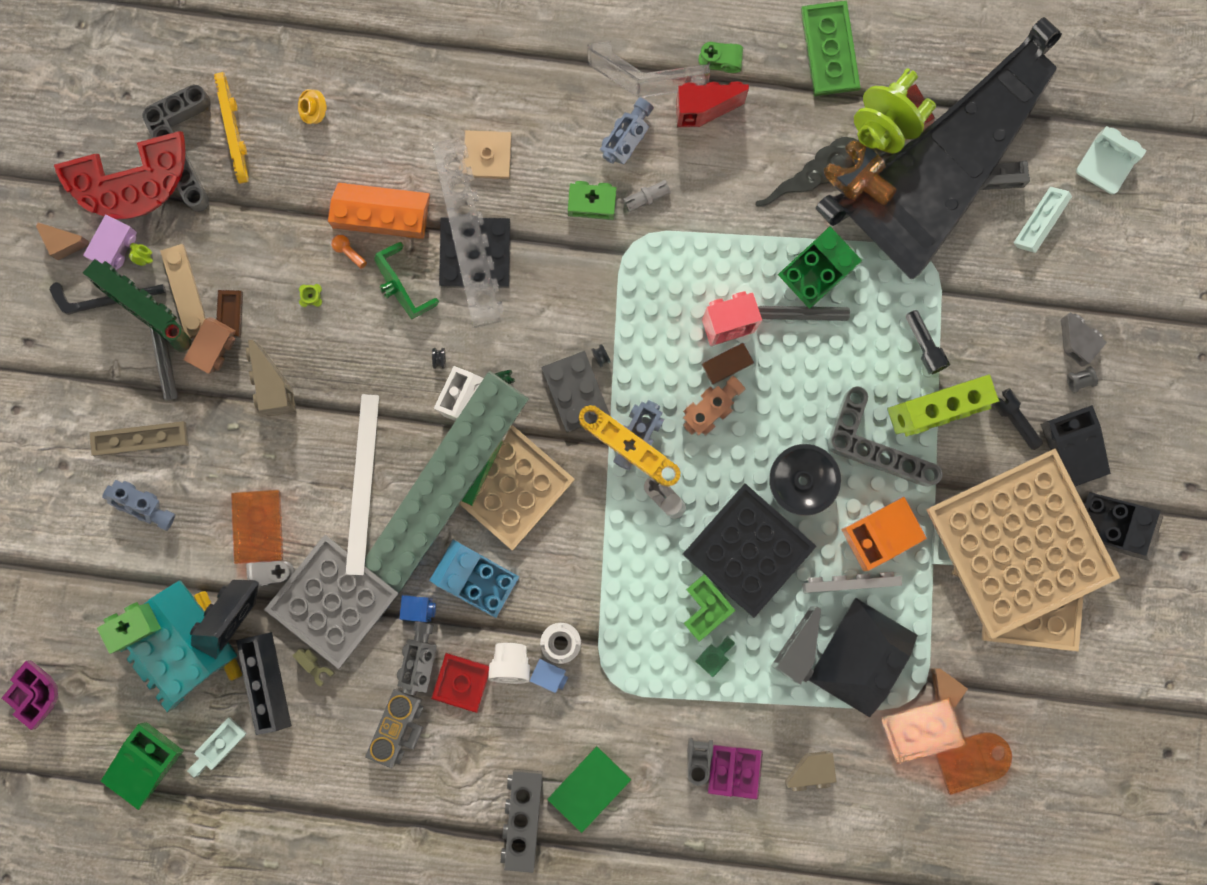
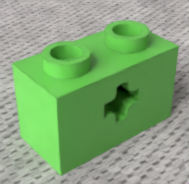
M576 181L575 184L570 183L568 216L614 220L616 187H612L609 183H599L598 185H589L586 181ZM590 196H595L594 203H589Z
M138 602L124 608L125 613L120 616L115 613L103 620L105 624L97 627L109 654L119 652L161 629L149 603L139 605Z

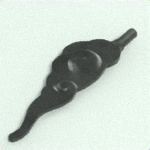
M851 137L836 139L829 146L821 148L816 153L815 158L806 163L802 171L795 174L793 178L782 182L766 199L756 201L755 205L757 207L766 206L786 193L807 192L817 188L820 184L839 181L837 177L843 175L840 169H856L854 159L858 160L857 151L861 156L860 163L862 165L866 148L859 140ZM878 148L871 149L877 154L872 159L874 164L878 159L890 154Z

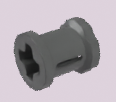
M1089 366L1084 371L1075 374L1073 372L1068 373L1067 383L1070 390L1076 393L1081 388L1097 386L1098 377L1093 367Z

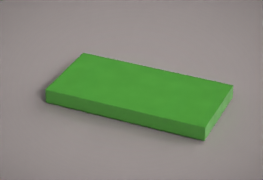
M847 0L802 6L801 13L814 96L859 91L861 87Z

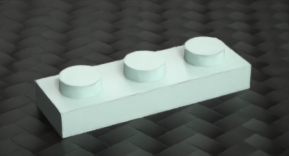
M1054 187L1048 189L1014 241L1017 248L1033 253L1037 252L1072 198L1070 192Z

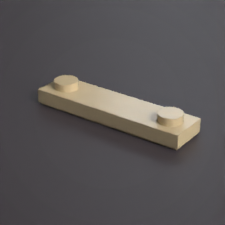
M180 244L160 250L182 327L191 339L196 337L206 316L185 245Z

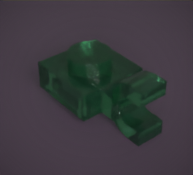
M727 635L717 648L711 643L695 662L714 677L729 661L724 654L731 649L735 642Z

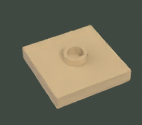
M465 130L463 177L510 179L511 132Z

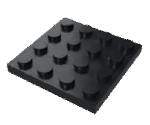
M744 483L682 555L750 616L755 618L817 546Z

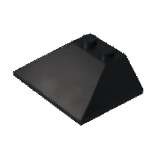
M855 598L815 665L814 672L808 681L870 718L887 698L912 654L918 635Z

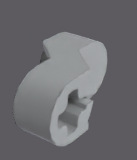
M651 477L645 481V492L670 518L676 519L683 516L686 505L671 487H665Z

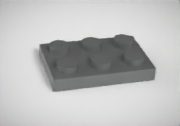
M585 351L541 367L566 433L582 427L578 418L580 411L585 406H596L610 416ZM587 412L584 415L585 422L589 424L596 422L598 419L594 412Z

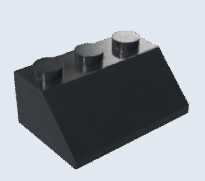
M232 580L228 586L224 585L217 595L218 600L215 604H210L205 610L204 619L201 623L196 622L191 629V646L217 659L255 606L259 582L255 580Z

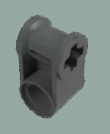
M693 738L688 740L686 776L693 785L702 786L709 779L710 763L713 755V740L708 742L694 741ZM695 749H705V751H697ZM700 767L704 771V777L700 781H695L692 779L691 773L693 769Z

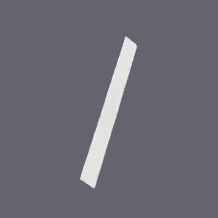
M362 394L346 563V574L364 575L379 395Z

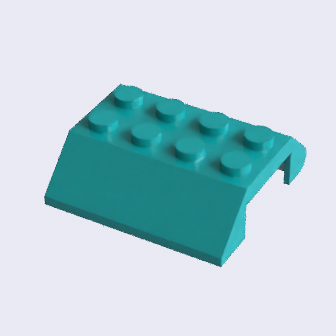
M181 580L144 603H149L161 629L120 651L123 652L127 649L130 651L131 654L128 656L127 661L129 664L135 662L132 668L144 683L149 681L146 685L149 690L155 687L160 690L155 698L158 702L164 699L161 706L166 712L174 709L185 700L183 697L238 656L229 642L217 659L191 646L190 631L196 622L201 623L204 619L205 611Z

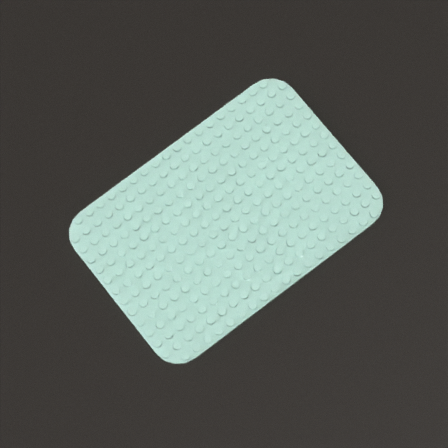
M661 231L648 233L634 241L622 256L617 284L610 416L623 426L628 427L632 421L629 414L635 404L639 406L641 402L647 403L650 400L660 406L659 411L663 412L661 418L665 420L659 431L654 430L650 436V439L654 440L651 446L679 467L681 472L680 479L675 485L670 487L686 505L683 516L676 519L670 518L644 490L645 481L650 476L635 465H632L629 471L613 463L617 452L609 447L598 650L601 667L610 682L622 691L649 698L853 708L810 681H803L801 684L793 682L774 669L771 664L808 609L812 606H817L821 609L815 662L811 668L814 669L855 598L918 635L908 662L887 698L877 710L903 706L914 699L926 684L931 657L933 564H931L933 523L926 509L935 505L936 484L929 487L922 486L837 455L829 449L828 439L844 395L851 388L859 386L867 391L868 401L856 435L937 464L938 427L905 437L904 433L896 435L887 410L888 407L939 391V372L933 375L928 374L921 360L923 351L906 319V315L909 312L919 311L936 347L940 348L942 289L939 273L931 261L918 277L910 279L875 242L844 240L861 258L862 263L813 307H848L850 309L849 320L762 319L755 333L710 347L702 318L706 307L710 306L709 303L722 298L723 301L733 299L732 295L746 291V294L753 292L757 306L807 307L778 274L815 239ZM744 343L754 364L732 376L736 377L746 390L739 396L736 395L731 399L734 402L730 407L733 411L725 419L722 420L719 417L715 420L713 424L716 427L706 436L703 433L699 436L696 433L691 435L683 427L685 423L683 420L685 413L683 411L693 402L697 405L702 401L701 395L710 386L713 389L717 386L722 389L727 385L726 381L732 377L730 376L712 385L701 364ZM851 393V401L854 404H860V395ZM719 398L713 399V404L720 406L722 401ZM697 414L695 419L697 422H703L704 416ZM647 415L642 417V422L645 424L651 421ZM843 415V423L846 426H852L853 418L850 415ZM839 436L835 438V445L838 448H844L845 440ZM811 444L826 450L838 464L841 474L839 494L835 501L820 513L808 516L793 514L782 508L771 493L769 485L771 466L779 454L794 445ZM858 445V454L863 457L867 456L868 450L866 446ZM880 454L879 459L881 463L888 465L890 462L888 454ZM908 461L902 463V469L906 473H911L912 465ZM671 468L662 470V478L664 480L671 481L674 479L675 473ZM926 469L925 478L928 481H933V471ZM800 477L799 483L801 485H806V478ZM746 483L817 547L755 618L750 616L713 583L736 611L699 642L683 623L701 608L686 589L699 579L703 573L687 560L682 553L743 484ZM905 497L927 539L881 565L863 572L841 529ZM894 572V577L901 576L902 586L803 593L802 583H809L808 578L823 577V582L832 581V576L846 575L847 580H854L857 574H870V578H880L879 573Z

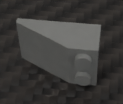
M812 606L808 609L771 664L774 669L798 684H801L803 681L807 682L814 672L811 668L815 662L821 609L817 606Z

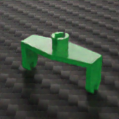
M398 242L376 253L374 261L387 282L380 285L381 292L386 293L383 296L388 299L394 295L412 320L436 307L439 300L434 298L415 308L401 281L385 260L403 249V243Z

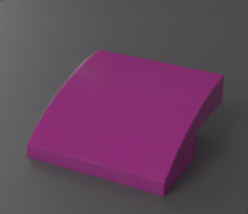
M713 745L708 794L758 799L763 750Z

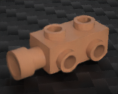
M732 376L726 381L727 385L722 389L719 386L715 389L710 386L701 395L702 401L697 405L693 402L683 411L685 413L683 427L691 435L696 433L699 436L703 433L706 436L716 427L713 424L715 420L719 417L723 420L733 411L730 408L734 404L731 399L736 395L739 396L746 390L736 377ZM713 399H721L722 404L720 406H715L713 404ZM697 414L704 416L703 422L696 421L695 417Z

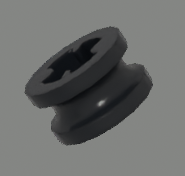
M602 344L599 345L598 349H591L600 368L603 367L604 363H611Z
M441 348V350L432 349L433 369H436L438 366L445 369V348Z

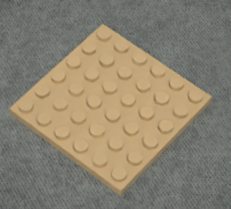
M1056 448L926 509L989 639H994L1120 578Z

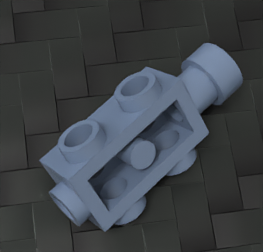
M638 98L633 105L634 110L631 114L625 112L621 118L615 121V128L608 137L603 139L602 147L600 148V151L603 153L602 157L612 164L614 162L625 164L638 143L644 138L649 126L643 120L654 109L647 100Z
M650 400L647 403L641 402L639 406L635 404L629 414L632 421L628 427L625 425L624 427L651 446L654 440L650 439V436L654 430L659 431L665 420L661 418L663 412L659 411L660 406ZM645 415L651 419L647 424L642 422V417ZM631 441L623 442L626 445L625 451L628 452L630 449L635 451L634 444ZM618 453L613 460V463L629 471L633 465Z
M115 480L112 486H107L102 495V498L107 500V504L115 507L117 510L124 511L138 520L149 524L154 522L158 524L157 527L168 531L175 519L176 514L168 510H160L159 500H157L158 498L154 494L147 491L144 493L138 491L133 484L127 481L122 483Z

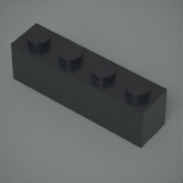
M272 632L236 640L255 734L261 735L291 727L292 724Z

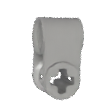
M264 561L246 564L247 580H255L259 582V586L287 582L295 572L294 566L288 561ZM285 569V573L278 575L277 571Z

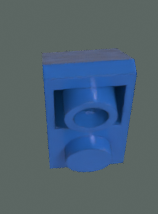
M402 595L400 620L431 622V617H435L436 603H433V598Z

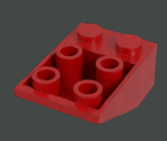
M736 81L729 83V85H720L718 82L696 85V83L688 82L678 86L676 98L677 127H701L745 104L749 84Z

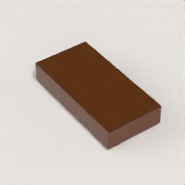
M218 290L216 320L236 330L233 337L241 338L243 292L240 290Z
M741 343L701 365L711 384L714 385L753 365L754 361L745 344Z

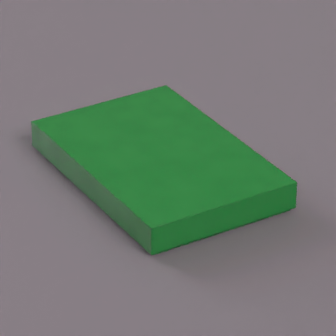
M596 746L554 790L547 800L582 833L632 779Z

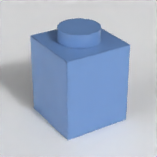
M540 658L530 682L556 693L558 688L563 690L568 677L564 675L565 669Z

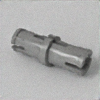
M666 180L649 188L643 187L640 192L623 198L627 211L631 212L645 204H653L654 200L670 194L671 191L669 186H666Z

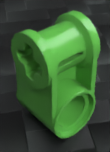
M707 42L701 48L698 62L706 70L739 73L742 71L744 48L739 44Z

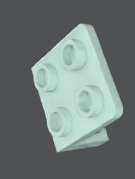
M1106 126L1096 136L1078 165L1076 173L1107 193L1114 195L1118 192L1134 164L1142 159L1147 150L1143 149L1138 142L1122 136L1121 132L1117 129Z

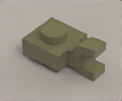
M299 649L292 655L314 677V681L319 687L324 684V681L320 678L322 672H326L330 677L335 674L329 667L320 668V665L316 662L318 660L317 656L310 649L307 651Z

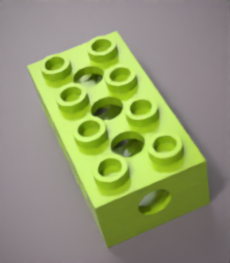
M988 374L888 407L887 410L895 434L904 433L905 437L948 424L954 420L969 417L975 413L992 409L991 404L999 402L991 376Z

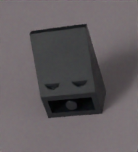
M1093 405L1040 424L1050 450L1056 448L1075 487L1111 474L1101 425Z
M1089 492L1085 508L1104 546L1129 556L1150 561L1163 520L1161 511Z

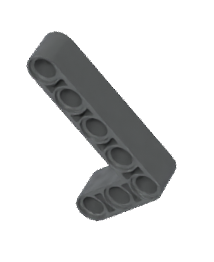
M193 84L147 106L142 113V118L151 137L156 138L175 133L173 126L208 109L210 97L201 86ZM196 95H202L199 101L193 102ZM176 105H181L180 110L172 112ZM160 115L159 120L153 123L152 118ZM185 152L184 169L177 189L183 201L192 210L201 212L207 209L209 198ZM185 175H190L189 181L186 183L181 182ZM195 195H200V200L197 203L191 202Z
M859 386L853 387L846 392L828 439V447L831 452L922 486L929 487L941 481L943 473L938 465L857 436L856 432L868 401V393ZM851 393L860 395V404H854L851 401ZM843 415H850L853 418L852 426H846L843 423ZM839 436L845 440L844 448H838L835 445L836 437ZM858 445L866 446L868 450L867 456L863 457L858 454ZM881 453H886L890 457L888 465L881 463L879 459ZM904 461L911 463V473H906L902 469ZM926 469L933 471V481H928L925 478Z

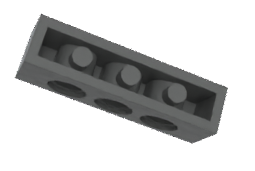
M514 769L513 775H508L507 789L511 790V799H506L505 814H509L508 824L503 826V839H507L506 848L501 850L500 863H505V871L534 872L543 771ZM519 790H527L530 793V799L526 802L520 801L517 798ZM516 815H525L528 818V823L525 826L517 825L515 823ZM515 839H522L526 847L518 851L514 849L512 842Z

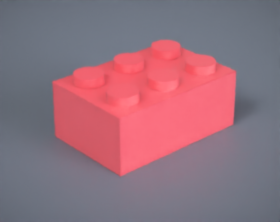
M746 291L732 295L733 299L723 301L721 298L709 303L710 306L706 307L702 323L710 347L755 333L762 318L753 292L746 294Z

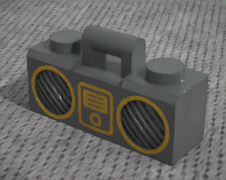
M393 689L365 758L389 768H393L395 764L400 765L405 754L402 747L405 746L414 750L424 728L413 722L414 719L419 720L424 706L421 705L423 699L402 693L400 689ZM407 728H413L408 741L404 740L403 737Z

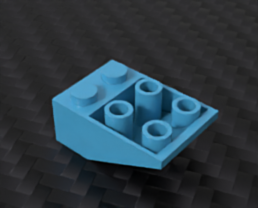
M453 539L429 581L497 618L519 576Z

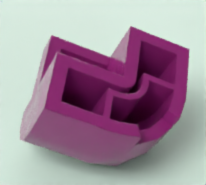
M28 660L23 663L10 679L13 685L1 699L16 710L12 714L30 730H34L39 727L53 710L59 698L58 685L47 672L33 661Z

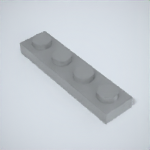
M894 572L879 573L880 578H870V574H857L854 580H847L846 575L832 576V581L823 582V577L808 578L809 583H802L803 593L902 586L901 576L894 577Z

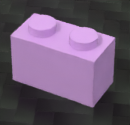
M105 214L83 256L90 261L94 259L100 263L106 261L117 270L123 265L125 254L128 248H130V244L135 243L137 232L130 226Z

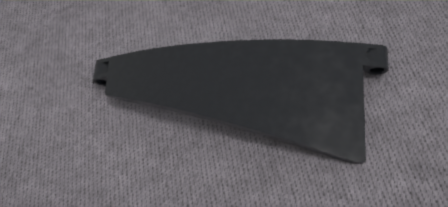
M1046 17L1038 20L1031 28L1027 38L1018 48L1010 53L956 104L923 130L918 138L912 139L901 151L894 153L860 178L845 195L840 193L836 196L827 195L816 206L818 213L831 226H835L847 217H850L908 278L915 279L918 277L971 205L1055 74L1057 67L1045 54L1061 38L1062 33Z

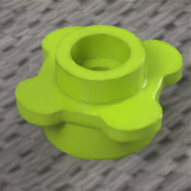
M136 243L130 244L132 250L129 258L133 263L140 266L152 263V251L147 246Z
M319 284L314 286L301 285L299 287L301 298L299 304L302 307H307L308 305L321 306L320 292L322 287Z

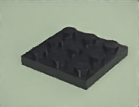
M440 217L439 287L509 288L510 218Z

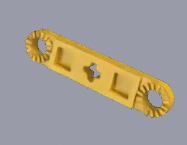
M215 73L214 79L215 84H218L216 86L230 154L233 160L234 172H237L235 175L239 184L249 182L244 155H247L245 142L240 140L235 111H238L237 103L234 97L231 98L225 73Z
M592 405L585 406L580 411L579 423L585 430L659 484L670 487L679 481L681 472L676 464L611 416ZM594 412L598 418L596 423L589 424L585 422V413ZM634 441L633 447L635 451L631 449L628 452L625 451L626 445L623 442ZM671 468L675 473L674 479L671 481L664 480L662 478V470Z

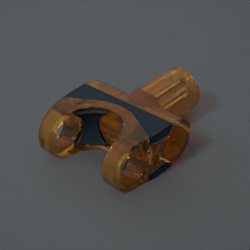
M850 141L846 145V151L852 157L851 159L855 166L842 168L834 164H828L824 168L826 178L849 199L855 200L864 190L880 204L886 205L897 189L878 175L886 167L884 160L865 145L857 141Z

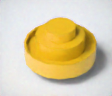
M307 89L299 97V115L307 124L320 123L325 117L327 110L325 98L320 91Z

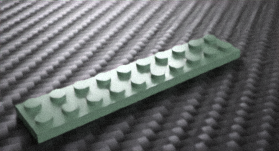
M491 371L486 374L367 554L365 567L398 593L402 591L529 401L528 397Z

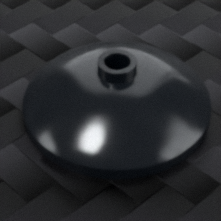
M798 444L787 448L775 459L770 469L769 485L774 499L782 508L796 515L808 516L824 511L835 501L841 487V474L835 459L826 450L811 444ZM800 477L806 478V485H801L799 483Z

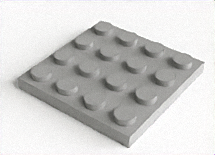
M324 535L264 610L336 668L340 669L400 593L365 566L364 575L346 574L347 551L327 535Z

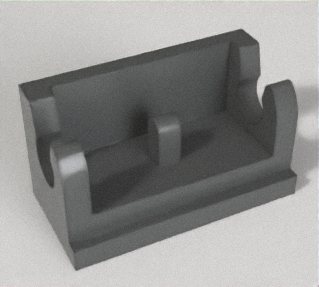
M1027 160L1015 163H998L981 190L1024 188L1030 182Z

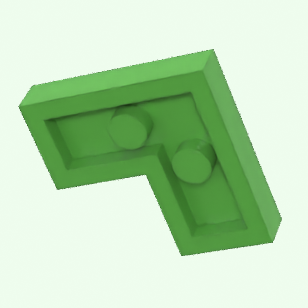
M705 574L686 589L701 608L683 624L700 642L736 610Z

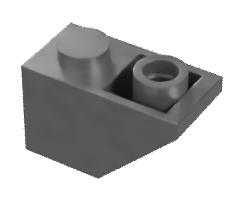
M1070 312L1061 319L1064 352L1082 367L1089 364L1107 343L1103 339V335L1098 330L1088 327L1085 324V320L1078 314Z

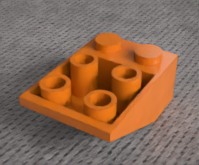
M905 497L841 529L863 572L881 565L927 539Z

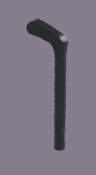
M53 283L49 289L60 310L67 315L117 304L108 296L69 303L60 283ZM164 284L142 288L152 296L166 293Z

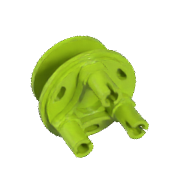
M906 68L896 83H891L889 87L872 86L864 93L863 103L865 108L859 109L853 119L858 130V139L865 148H878L884 152L897 153L904 147L905 139H916L922 134L924 122L936 108V104L931 99L926 98L917 108L906 97L907 90L918 79L915 71L912 70L910 72V69Z

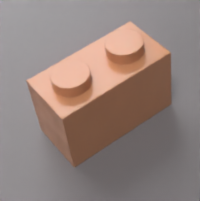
M212 317L206 318L184 360L208 374L215 372V370L219 371L225 361L223 355L226 349L230 350L236 340L233 337L236 330Z

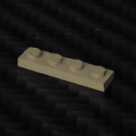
M184 421L89 432L91 456L94 457L188 446L187 427Z

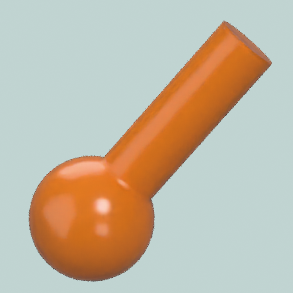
M337 235L332 239L331 245L334 251L344 253L360 269L366 266L367 262L350 247V241L345 235Z

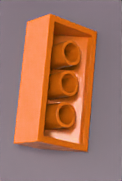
M338 183L331 198L328 222L333 229L424 239L430 193Z

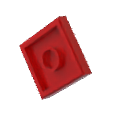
M445 653L431 699L478 713L489 677V666Z

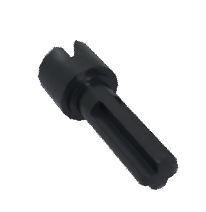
M919 311L909 312L906 315V319L923 351L921 360L928 374L933 375L949 367L951 364L943 348L936 347Z
M1011 388L1002 391L1005 401L998 398L999 402L993 403V406L1001 417L1009 418L1031 450L1038 449L1043 444V441L1019 409L1021 402Z

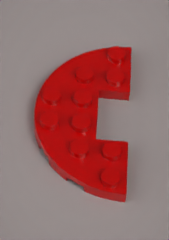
M178 131L137 142L143 166L105 176L100 154H92L54 164V168L64 189L70 192L78 201L77 203L84 209L101 216L106 214L114 219L140 217L160 207L177 187L185 163L184 134Z

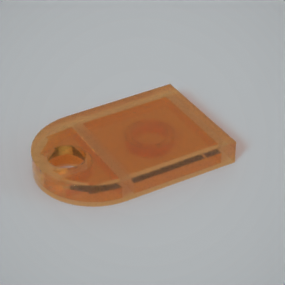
M991 732L976 733L933 747L948 794L950 795L1002 778L1008 772L1012 763V752L1008 743L1001 736ZM1001 746L1004 749V756L996 760L992 755L993 749Z

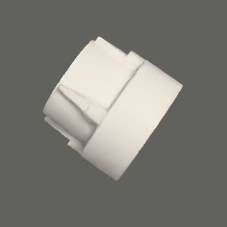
M555 623L543 632L540 646L548 660L563 664L570 662L578 655L581 648V638L578 631L570 624ZM558 636H563L568 641L567 647L563 650H558L554 646V640Z
M517 643L496 644L494 659L489 663L488 680L505 684L528 683L530 665L528 664L526 646Z

